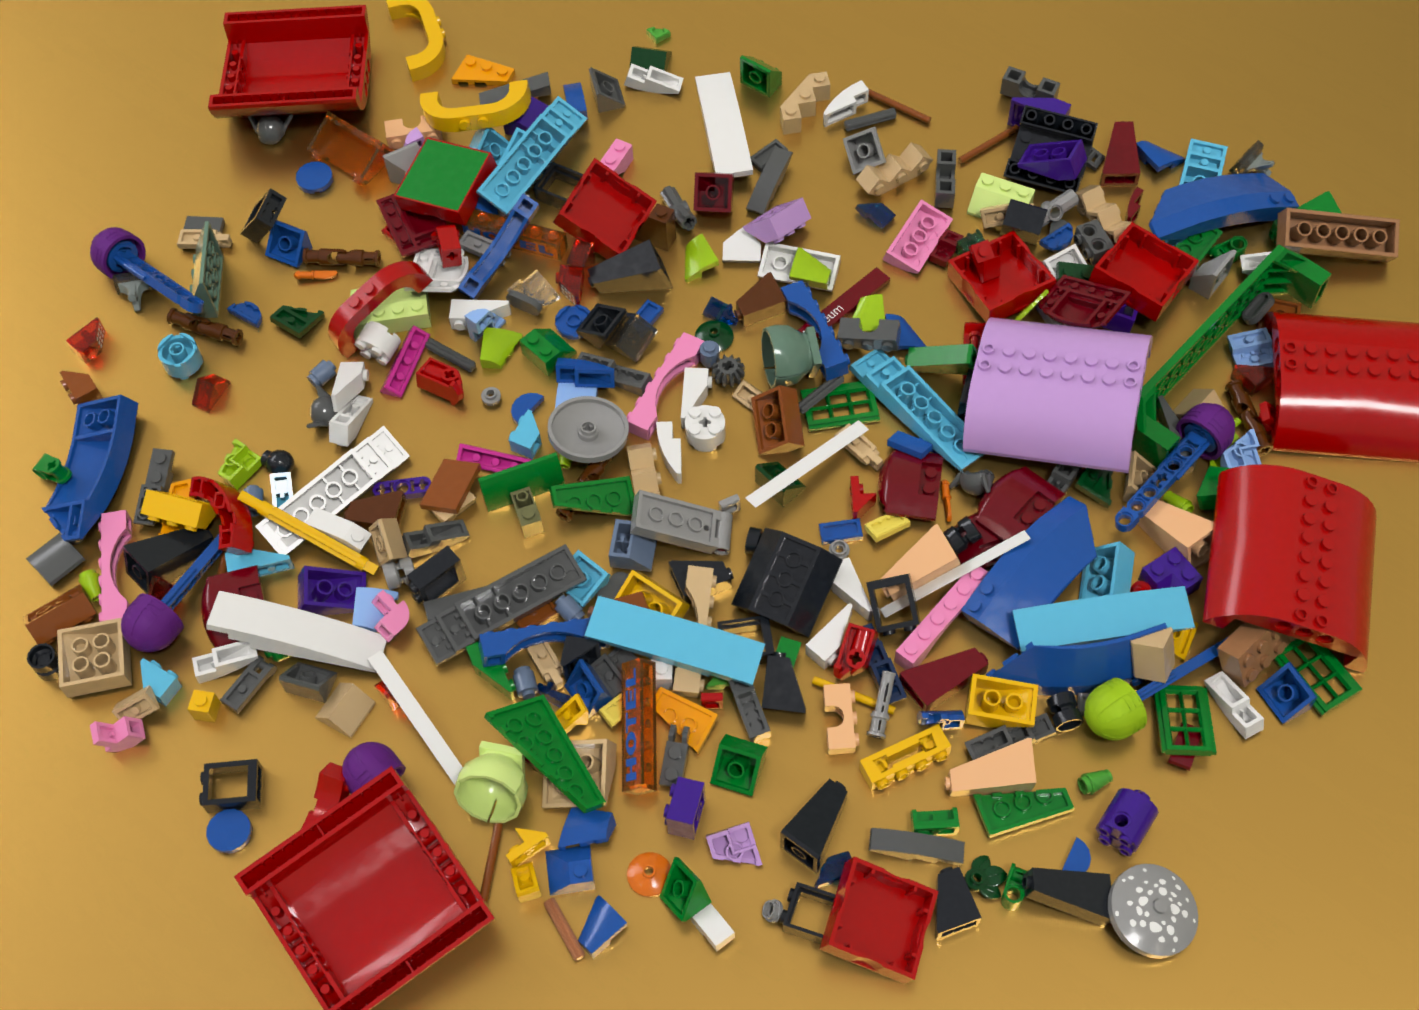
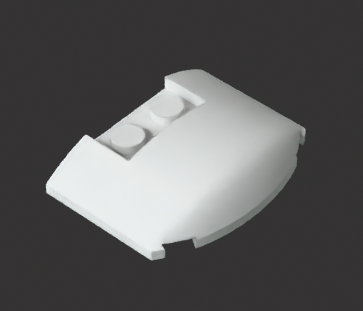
M428 248L416 253L413 262L419 264L433 280L421 292L456 291L469 271L468 257L464 256V250L461 249L462 265L446 268L442 266L438 248ZM404 287V291H415L410 287Z

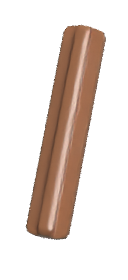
M555 898L546 900L544 906L574 961L582 959L585 953Z

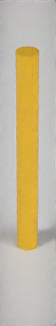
M814 676L812 684L823 688V685L835 684L817 676ZM855 691V701L875 708L877 699ZM889 704L888 713L894 715L896 707Z

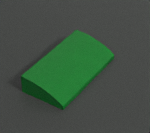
M556 452L478 478L488 512L513 504L510 496L511 492L530 487L534 497L549 492L551 486L565 484Z

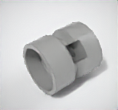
M410 556L399 559L398 563L392 561L382 564L389 590L400 588L402 583L409 584L407 575L415 570ZM404 569L405 576L400 577L398 570Z

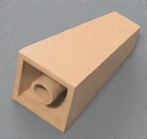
M1160 500L1156 502L1143 518L1139 519L1138 525L1165 553L1176 547L1195 569L1210 559L1213 521ZM1135 505L1133 507L1135 511H1140L1143 509L1141 505Z
M936 524L881 579L910 573L913 589L915 590L961 564L940 527ZM905 583L882 588L886 597L891 596L894 601L907 594Z
M1026 738L950 769L948 777H945V789L949 790L950 797L973 796V794L992 795V793L999 792L1007 794L1015 793V791L1031 792L1037 783L1032 738Z

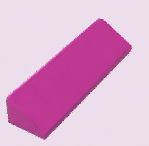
M414 325L409 329L380 390L381 393L399 398L402 397L423 352L425 343L429 339V333Z
M460 443L456 460L480 463L481 469L499 472L533 459Z

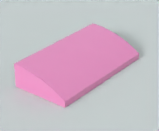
M921 199L882 260L899 269L918 274L953 218Z

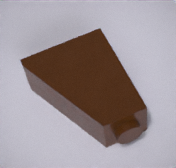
M657 203L639 228L634 239L641 242L650 240L654 247L669 251L676 239L674 209Z
M769 272L736 301L734 314L737 321H741L743 327L785 313L786 299L772 273Z
M398 490L350 501L349 508L345 509L344 519L354 522L368 532V528L378 519L397 518L398 525H400L407 502L404 491Z

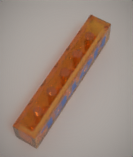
M474 209L465 226L456 223L455 226L456 230H459L460 235H464L469 230L494 240L507 217ZM529 223L513 249L562 261L568 248L565 232Z
M637 658L622 663V792L642 795L657 791L656 662Z

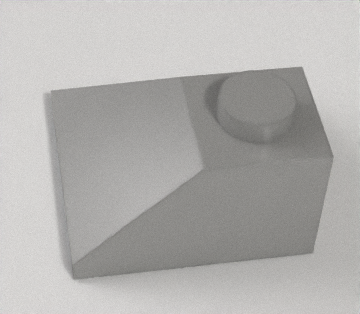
M876 127L843 138L853 174L862 172L866 165L876 167L886 163Z
M417 141L383 155L391 182L397 184L402 182L420 150Z
M1233 249L1202 264L1189 279L1191 280L1189 289L1209 300L1228 276L1237 251Z

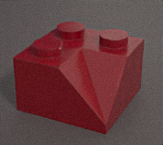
M695 172L693 211L731 213L733 211L734 173Z

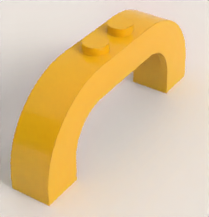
M386 0L391 20L403 17L418 19L423 25L429 42L426 49L422 52L405 57L412 82L431 76L442 66L446 56L443 40L446 38L444 29L440 28L442 26L440 17L435 15L431 4L427 0Z
M528 80L509 82V92L502 100L475 106L445 108L442 107L438 91L420 94V105L426 122L432 128L443 132H462L506 125L522 116L531 102Z

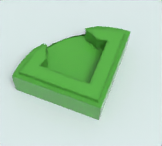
M655 27L646 29V34L656 44L671 36L670 31L665 28L655 29Z

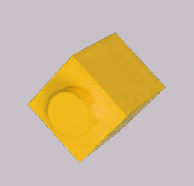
M194 690L187 710L194 720L215 723L221 702L214 692Z

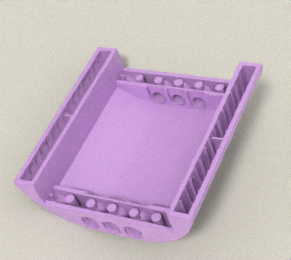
M990 317L984 327L970 383L964 423L963 451L1129 473L1132 441L1147 360L1151 354L1153 336Z

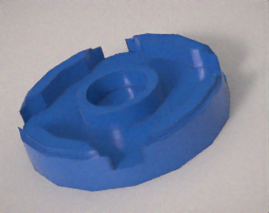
M319 161L309 162L299 168L296 173V181L303 192L315 194V192L319 191L321 193L331 186L333 174L327 164Z
M582 305L565 306L559 310L555 317L557 332L567 339L577 340L583 338L577 334L576 330L591 311Z
M226 809L217 813L210 820L206 830V837L209 844L217 852L235 853L242 850L249 843L252 824L242 811Z

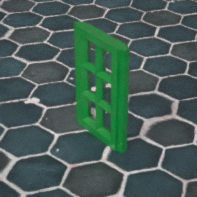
M861 381L839 385L825 396L826 406L812 407L805 412L809 432L845 427L848 423L852 425L858 420L862 424L880 421L875 395ZM816 388L800 390L801 399L803 400ZM866 391L867 400L852 402L850 393ZM846 394V403L831 405L830 396ZM869 404L871 412L854 413L853 406ZM849 406L850 415L834 417L832 409ZM828 410L830 418L814 420L812 412Z
M1296 639L1285 648L1283 653L1274 659V662L1281 669L1290 662L1284 654L1292 649L1302 658L1305 663L1298 666L1296 670L1299 672L1308 666L1319 678L1318 682L1311 686L1309 685V687L1318 697L1312 707L1320 716L1325 715L1362 691V687L1328 648L1307 642L1317 653L1316 656L1308 660L1297 648V646L1305 641ZM1320 658L1332 671L1331 674L1324 678L1312 665V663ZM1335 676L1347 688L1340 695L1327 683L1328 680ZM1322 684L1335 697L1327 703L1314 691V689Z
M1168 685L1155 693L1154 700L1161 753L1191 756L1216 755L1217 751L1207 688H1203V686ZM1167 695H1179L1180 708L1168 707ZM1183 695L1195 696L1197 708H1185ZM1169 713H1181L1183 727L1171 726ZM1186 713L1198 714L1200 727H1188ZM1172 732H1184L1186 745H1173ZM1188 732L1201 733L1203 746H1190Z

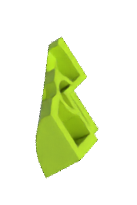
M703 234L696 236L686 245V283L702 277L703 271L719 265V260Z
M798 247L789 279L803 280V282L808 283V286L827 290L832 270L804 249Z
M882 294L860 298L852 318H860L862 331L873 332L878 328L879 319H885Z
M486 327L483 332L480 355L482 368L502 369L506 359L513 354L514 347L523 338V335L506 329Z
M234 439L232 442L234 448L231 454L226 455L225 462L220 467L218 475L230 486L238 490L262 464L259 455L249 450L244 443Z

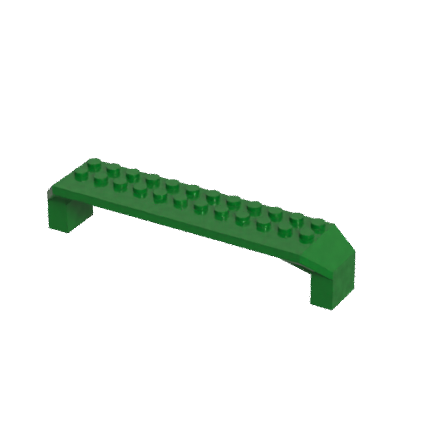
M1278 244L1142 387L1132 441V451L1139 453L1157 468L1177 446L1180 437L1156 421L1157 398L1161 395L1165 397L1241 317L1243 311L1258 294L1262 292H1270L1272 295L1288 294L1311 309L1322 297L1332 274L1303 255Z

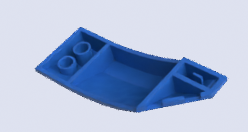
M121 394L77 405L72 442L64 466L72 471V476L67 482L57 484L46 507H42L44 513L49 515V520L55 529L61 532V537L66 542L84 538L108 507L123 476L133 442L138 403Z

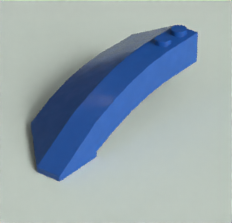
M1264 173L1221 175L1203 178L1166 189L1161 195V200L1157 204L1154 216L1149 222V227L1152 233L1161 240L1186 239L1188 236L1226 226L1275 221L1278 219L1279 212L1286 208H1298L1299 205L1289 189Z
M1070 496L1042 515L1025 531L1031 539L1004 553L961 609V612L968 621L1017 650L1020 647L1012 610L1054 603L1078 574L1095 558H1098L1087 506Z
M1163 623L1125 637L1083 645L1043 646L1033 645L1030 642L1025 646V652L1020 655L1018 653L1013 654L1002 662L1004 666L1001 669H992L986 673V676L1039 685L1038 695L1053 696L1065 691H1071L1074 695H1078V693L1090 694L1095 688L1112 678H1120L1129 685L1137 686L1142 684L1145 679L1133 676L1130 641L1166 629L1167 625Z

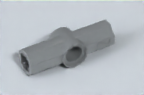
M1068 189L1052 201H1045L1041 204V208L1048 209L1042 227L1051 221L1060 220L1063 213L1079 204L1078 195L1074 190Z

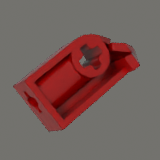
M455 224L437 226L435 232L431 234V240L437 241L443 268L462 265L461 246L458 238L460 237V232L456 230Z
M430 357L416 372L417 387L450 401L452 406H455L457 402L464 398L463 383L460 373L456 368Z
M853 623L848 624L837 661L834 664V676L842 681L851 675L855 676L862 673L868 668L879 635L876 630ZM859 656L862 661L857 662L855 665L853 658H858Z

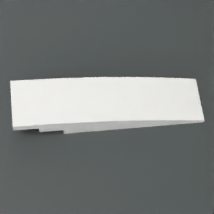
M730 72L696 76L695 82L713 169L718 173H734V177L753 175L744 126Z
M382 426L373 435L349 450L278 508L304 523L315 507L334 515H339L349 507L350 501L359 499L374 487L376 483L380 482L410 458V456L385 426ZM267 518L255 526L279 554L287 555L305 541V539Z
M224 591L218 592L206 624L207 630L227 633L228 639L250 643V648L375 673L377 672L368 658L380 650L384 653L387 643L381 634L293 607Z

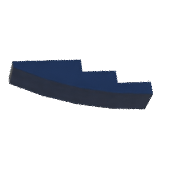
M872 623L863 626L875 630ZM877 638L867 669L878 691L882 671L896 673L889 703L892 704L906 699L907 695L891 658H888L882 641Z

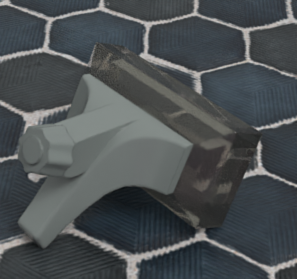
M1258 140L1240 157L1229 171L1232 174H1244L1255 171L1270 176L1272 172L1268 168L1273 167L1275 162L1263 159L1262 150L1264 145Z
M130 272L115 274L112 278L117 294L128 295V300L132 302L134 311H141L142 293L147 290H154V288Z

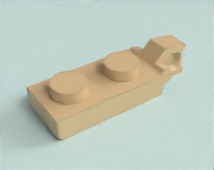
M1009 203L981 208L980 213L983 227L989 228L1003 225Z
M181 229L177 242L178 248L196 249L202 229ZM212 229L220 247H231L232 239L229 234H222Z
M848 423L845 427H843L840 431H838V432L834 435V437H835L836 435H838L839 433H841L842 431H844V430H845L846 428H848L849 426H851V424ZM863 434L844 447L866 466L869 464L876 471L883 465V459L879 457L880 453L877 447Z
M544 642L525 648L542 678L546 682L551 680L556 690L563 688V680L560 676L563 674L561 665L549 643Z

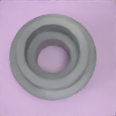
M488 387L482 391L481 399L486 405L495 406L501 399V393L495 387Z
M835 540L830 544L829 552L841 559H845L849 555L850 548L845 541ZM841 549L843 552L839 553L836 550Z
M776 899L766 901L762 908L763 917L771 923H775L781 918L783 912L781 901Z

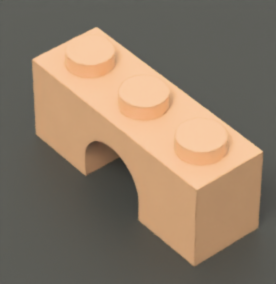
M424 115L420 116L421 122L417 128L424 136V140L426 137L443 141L442 131L432 128L426 122ZM402 119L384 121L389 150L402 148L407 135L414 129L405 127Z
M850 683L823 685L824 711L836 712L843 719L839 726L827 728L828 755L855 753L856 746H859V734L854 733V725L857 724V712L852 711V703H855V691L850 690Z

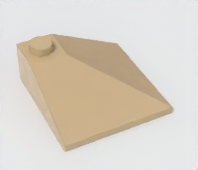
M608 739L571 740L605 799L606 803L604 806H606L616 767L617 744ZM544 775L542 808H576L577 806Z

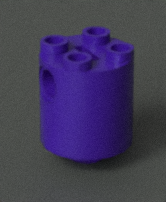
M1119 789L1096 826V831L1100 835L1098 837L1099 842L1105 846L1112 845L1127 857L1136 852L1159 813L1157 807L1150 801V797L1141 790Z

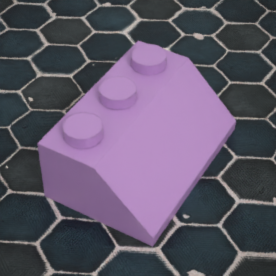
M802 197L773 207L743 226V228L762 242L768 243L773 241L775 244L784 240L783 236L786 237L795 233L794 229L804 227L806 225L805 222L811 219V215Z

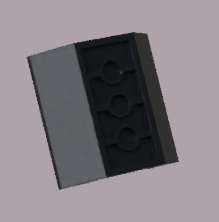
M1025 105L1020 120L1019 132L1003 177L1060 192H1065L1068 189L1077 192L1091 153L1098 123ZM1082 139L1087 160L1080 173L1072 181H1058L1019 168L1017 165L1029 144Z
M765 528L731 605L788 627L791 631L809 638L843 560L819 546L783 531Z

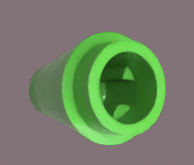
M1107 769L1084 773L1078 778L1077 784L1084 795H1093L1112 782L1113 777Z

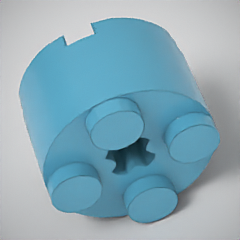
M179 333L180 335L175 336L170 334L160 341L157 348L158 358L167 374L181 380H186L203 364L202 355L192 336L186 333Z

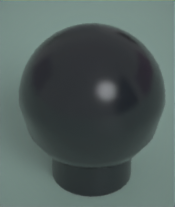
M266 450L261 456V464L266 466L271 474L291 473L294 468V459L285 450H275L273 452Z

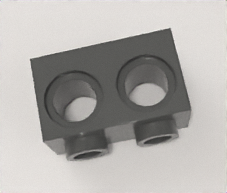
M1097 219L1076 226L1075 235L1073 236L1075 244L1081 248L1084 258L1091 265H1096L1114 244Z

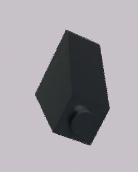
M672 560L668 562L669 572L681 598L691 604V600L685 592L688 565L714 568L713 575L717 576L716 587L711 588L710 596L732 588L731 580L734 577L729 567L726 568L723 561Z
M773 652V656L768 655L762 708L806 713V706L791 658H787L786 653Z
M952 867L944 868L937 876L936 890L939 892L935 906L936 940L979 925L982 918L960 867L954 869Z

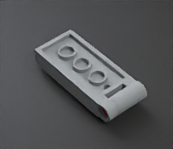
M639 490L634 496L630 534L708 554L714 552L717 555L723 556L730 553L733 515L726 511H719Z

